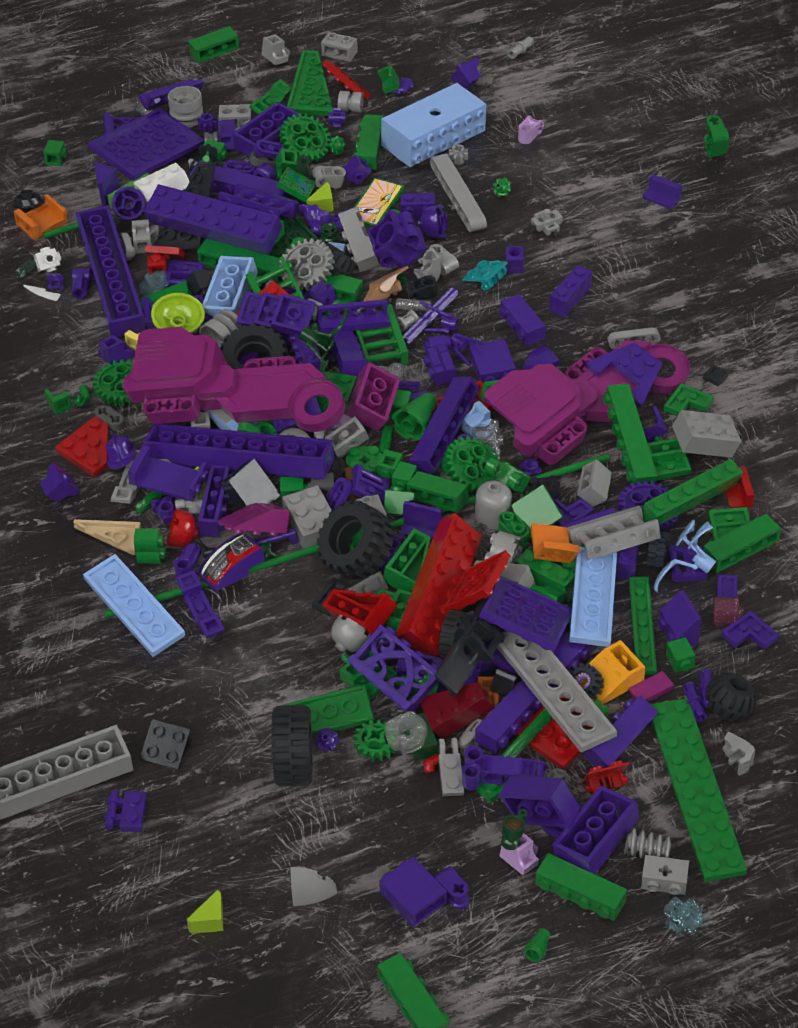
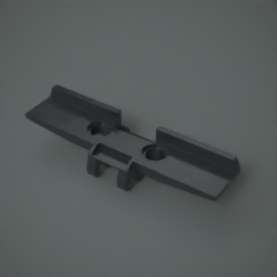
M482 598L475 610L469 611L453 635L455 639L454 644L434 675L450 690L449 695L451 697L459 692L479 659L485 664L492 662L493 653L499 643H502L506 638L498 629L499 626L490 624L479 617L488 598ZM492 639L486 649L483 645ZM463 648L467 649L470 656L464 653Z

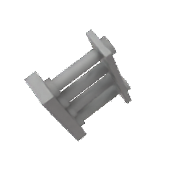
M640 506L567 527L571 544L579 546L585 544L587 560L661 538L658 520L654 519L644 523Z

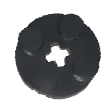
M556 476L531 477L523 491L525 495L527 491L532 492L541 485H545L551 497L555 496L556 499L561 494V486Z

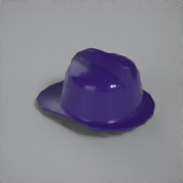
M113 433L112 439L105 445L108 455L107 464L111 469H119L128 465L135 456V444L130 442L124 435L118 436L116 433Z

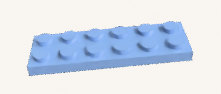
M580 547V553L576 556L569 642L604 647L610 646L617 552L587 560L585 547Z
M116 554L83 574L84 580L152 657L185 636V631Z

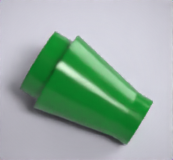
M544 928L538 929L537 933L525 945L524 954L529 960L539 962L545 957L550 937L548 930Z

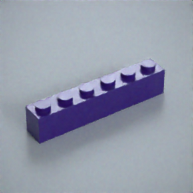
M197 164L195 165V167H194L193 170L191 171L190 177H191V175H192L194 169L196 168ZM215 166L211 192L219 193L221 191L234 195L235 185L241 184L290 198L289 193L277 187L279 181Z
M472 376L454 377L409 460L411 464L417 465V472L436 473L445 456L444 452L452 443L480 390Z

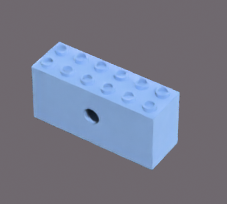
M455 83L382 118L381 146L396 156L398 160L412 167L485 131L487 104L458 83Z

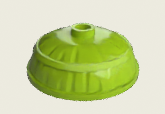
M185 293L167 294L159 298L151 310V319L157 329L182 327L194 334L201 327L205 318V311L201 302Z

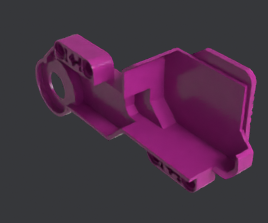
M182 327L142 331L137 340L132 372L124 377L123 389L133 403H143V411L152 424L194 421L199 417L200 411L222 409L236 423L293 419L299 428L309 432H319L334 426L341 419L345 411V400L338 386L327 381L326 376L311 363L296 364L293 357L282 356L250 359L244 364L243 369H232L227 364L214 339L207 335H193ZM324 396L329 399V407L322 414L309 415L305 412V405L311 398Z
M625 340L614 349L617 350L635 342L655 358L668 360L674 365L675 373L671 377L661 378L657 376L650 389L652 392L660 394L674 393L681 383L685 385L690 372L689 360L681 350L667 344L651 345L650 341ZM596 347L570 366L565 374L553 364H538L529 370H513L487 389L484 398L487 403L514 425L513 446L526 456H530L535 452V460L540 458L545 463L553 465L584 441L587 430L585 421L612 422L608 419V408L603 402V394L606 392L607 386L629 384L631 392L638 386L611 366L598 377L585 368L588 361L608 353L603 348Z

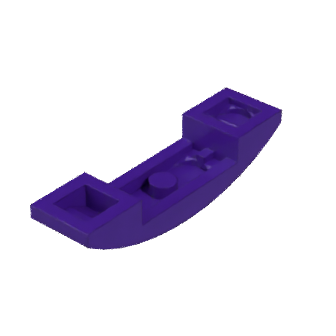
M195 571L177 576L176 580L183 598L203 635L209 638L225 632L218 615H215L202 590V584Z

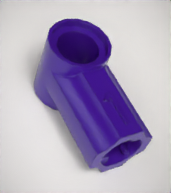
M73 268L72 270L73 284L71 293L77 299H83L87 296L88 285L92 282L91 268Z
M189 543V545H185L180 557L175 559L174 569L176 577L193 571L202 553L201 548L196 544Z

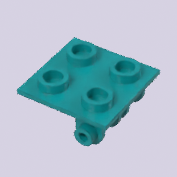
M482 260L473 270L467 273L462 281L481 282V288L484 291L489 290L506 275L507 268L505 266L508 262Z

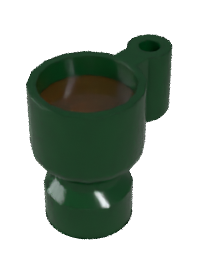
M521 809L518 815H508L504 818L501 829L503 835L501 845L503 848L515 850L518 847L519 839L524 832L527 817L526 810Z

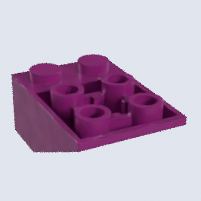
M254 503L219 519L218 523L224 525V529L233 530V533L244 534V531H250L251 534L262 535V532H268V535L279 536V533H287L290 511L274 504Z

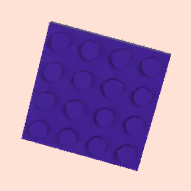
M501 576L479 617L490 624L502 627L507 632L521 636L526 641L536 643L545 650L554 652L571 617L572 608Z

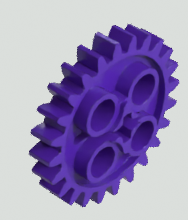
M644 480L643 484L637 481L636 486L630 483L629 488L625 486L624 491L620 493L617 510L623 511L636 506L643 508L645 502L667 492L669 487L661 488L662 483L656 486L654 481L648 484L646 480ZM678 516L659 525L660 532L662 528L667 531L669 526L673 527L674 522H677Z

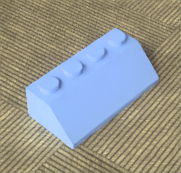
M220 256L202 304L205 313L214 317L224 309L231 310L235 314L241 309L246 291L251 292L252 290L245 274L252 272L253 276L256 277L258 273L253 257Z

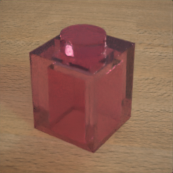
M715 597L713 625L729 626L742 617L743 607L739 606V598Z

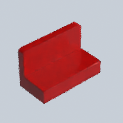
M739 467L743 474L736 486L725 491L729 508H752L754 492L746 467Z

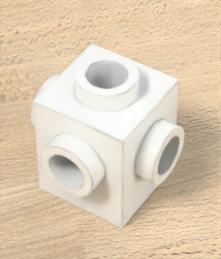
M45 247L40 249V253L34 255L39 272L47 270V273L55 271L57 266L60 265V261H62L59 251L56 252L55 248Z

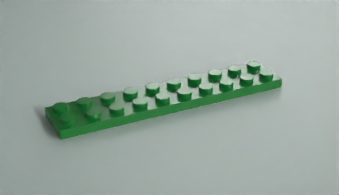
M688 698L650 704L658 712L651 720L703 881L710 882L746 875L747 868L690 704L687 703Z

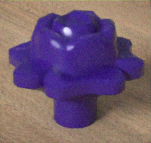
M328 727L324 731L319 730L318 735L314 738L316 748L322 749L324 753H327L329 749L334 751L336 744L339 743L338 733L330 730Z

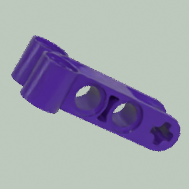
M471 745L464 752L465 765L462 767V785L467 790H476L480 787L481 783L505 785L509 776L544 777L547 765L540 760L484 755L481 747Z

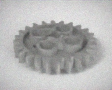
M311 238L310 242L304 239L302 244L298 241L297 246L292 244L293 249H286L288 254H282L286 262L290 261L294 269L291 273L301 292L303 288L309 291V287H314L321 280L327 281L325 276H330L329 270L334 269L332 266L335 263L333 260L334 255L330 248L324 242L321 243L319 239L316 242L313 238ZM287 271L280 274L283 281L290 278ZM294 285L289 286V288L292 287L293 290H296Z

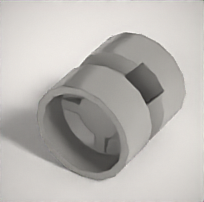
M349 91L339 92L338 108H341L342 112L351 110L352 113H362L363 92H353L352 94Z

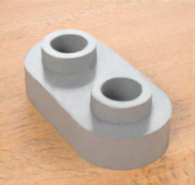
M120 233L119 239L126 261H131L132 257H135V247H132V238L128 233Z

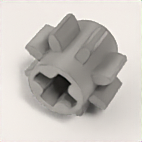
M456 144L452 149H449V157L453 164L462 165L465 160H468V149H464L463 145Z

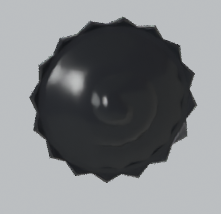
M30 189L23 190L15 197L13 207L31 210L45 201L39 193L33 192Z

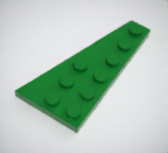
M302 51L287 107L302 115L306 113L310 116H329V111H333L318 51Z

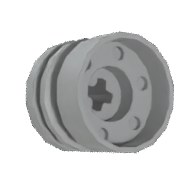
M181 86L169 92L168 104L170 115L188 128L197 126V119H201V115L204 114L200 90L192 86Z
M228 309L220 311L213 319L200 327V335H207L214 339L220 348L227 335L231 336L233 330L240 329L241 326L236 325L238 315Z

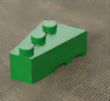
M415 528L411 531L385 567L383 578L387 584L396 589L413 591L428 552L430 536Z

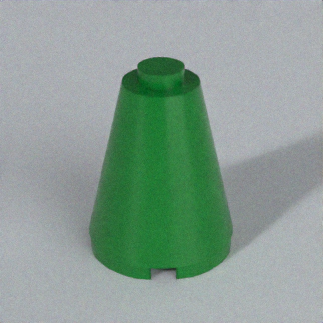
M423 393L393 414L392 420L394 419L395 423L393 427L400 436L408 440L413 438L415 439L414 441L421 439L437 406L435 396L430 393Z

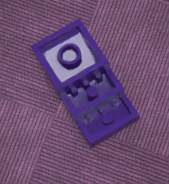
M246 291L236 325H246L248 327L251 324H256V326L261 324L266 325L268 329L270 327L275 329L278 333L300 334L305 326H309L316 302L283 293L277 296L266 292L260 295Z

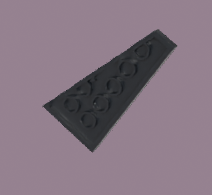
M214 163L197 164L189 178L188 186L183 191L210 198L216 168ZM164 227L162 232H159L156 243L152 244V246L179 247L185 252H197L202 245L203 237Z

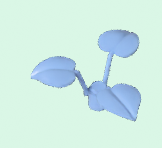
M692 520L681 533L675 545L678 547L682 540L689 545L688 549L692 548L697 553L692 559L695 563L691 564L677 559L670 561L656 578L654 590L657 593L659 582L675 564L685 565L695 570L700 568L706 574L713 567L716 561L697 545L698 538L713 528L710 522L707 521L699 528L691 542L687 539V534L694 531L695 520Z

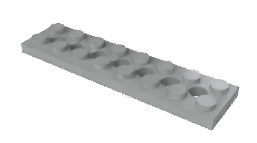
M502 632L506 638L502 643H499L497 649L581 753L617 737V730L552 651L545 650L540 645L531 641H526L521 636L512 632ZM520 643V644L525 645V646H524V647H518V646H516V644ZM527 657H532V658H536V659H535V660H528ZM539 670L547 671V673H545V674H540V673H538V671H539ZM554 684L558 685V687L552 688L549 685ZM560 698H566V699H570V700L564 702V701H561ZM575 711L581 713V715L575 716L571 713ZM583 726L592 727V729L586 730Z

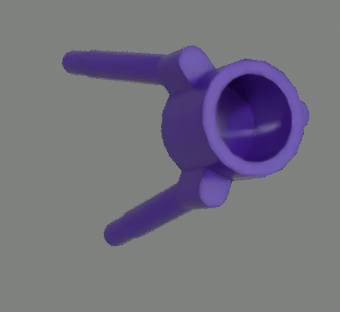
M419 302L421 305L441 314L436 318L442 319L441 326L444 327L425 328L424 332H444L449 334L450 330L455 331L457 329L459 318L453 317V315L428 303Z
M455 333L450 339L451 351L455 352L468 366H470V362L459 350H465L470 345L484 344L483 341L466 337L459 333Z

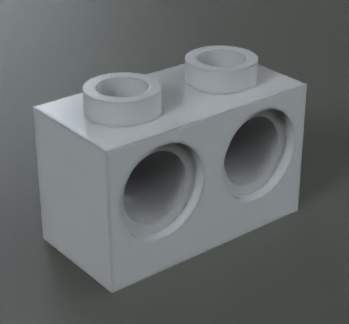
M251 104L219 105V121L234 120L235 129L242 127L247 120L251 121L253 119L252 109L249 108Z

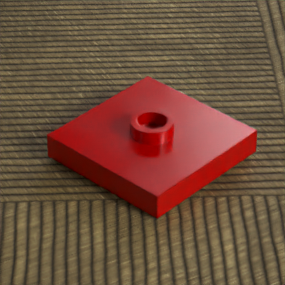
M145 246V252L149 255L158 253L161 256H165L166 260H170V258L186 259V252L179 247Z

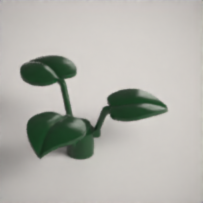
M346 308L342 322L331 333L320 332L317 329L313 331L305 326L298 336L321 361L319 371L322 374L329 361L324 359L335 342L333 338L342 329L348 318L349 311ZM317 335L326 336L333 340L324 348L317 342L320 338ZM316 345L321 349L319 350V353L315 350L313 346Z

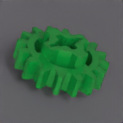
M380 719L377 720V723L369 720V725L362 723V729L357 728L356 734L353 735L354 749H357V754H363L365 760L371 757L372 762L375 761V758L383 761V756L390 758V752L396 753V747L399 746L398 732H395V727H389L387 721L381 724Z

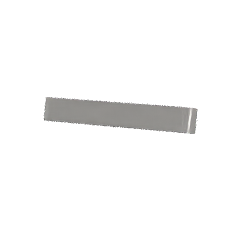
M448 154L430 157L433 172L468 231L474 232L487 228L483 212Z

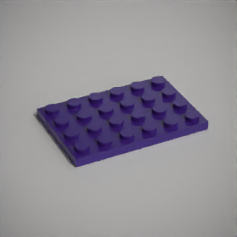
M159 108L88 142V148L134 181L144 174L150 173L198 149L205 142L202 137Z

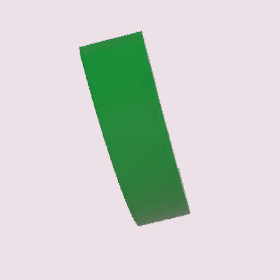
M279 79L264 96L256 99L249 108L259 115L276 102L281 103L291 92L292 88Z

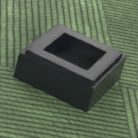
M713 364L703 374V379L719 386L728 377L729 372Z

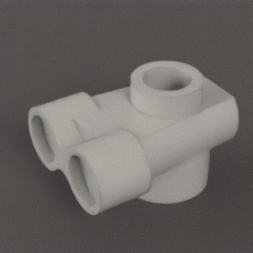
M195 497L193 502L184 499L175 500V507L190 512L195 519H199L203 499L200 500L199 497Z

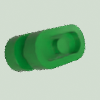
M510 511L501 513L498 517V532L503 531L523 537L524 542L520 541L523 553L528 549L529 544L528 527L515 513Z

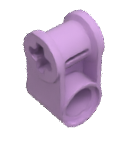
M528 115L519 124L518 141L521 144L531 143L542 132L544 121H538Z

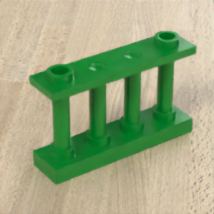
M283 256L280 257L283 266L259 278L258 276L254 277L252 272L245 274L253 292L258 294L263 283L287 271L290 278L278 285L283 289L294 285L296 292L291 294V296L304 299L291 273L294 269L290 261L286 262Z
M389 304L387 309V315L390 320L389 327L353 331L354 336L358 338V343H360L361 351H363L367 363L396 358L400 360L402 366L409 364L408 350L392 304ZM383 334L391 335L390 339L364 343L363 338ZM387 346L396 348L395 351L368 355L367 350Z

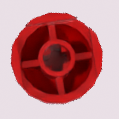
M176 508L169 526V534L171 536L167 535L166 545L181 548L189 545L193 538H197L199 528L196 527V520L190 512Z

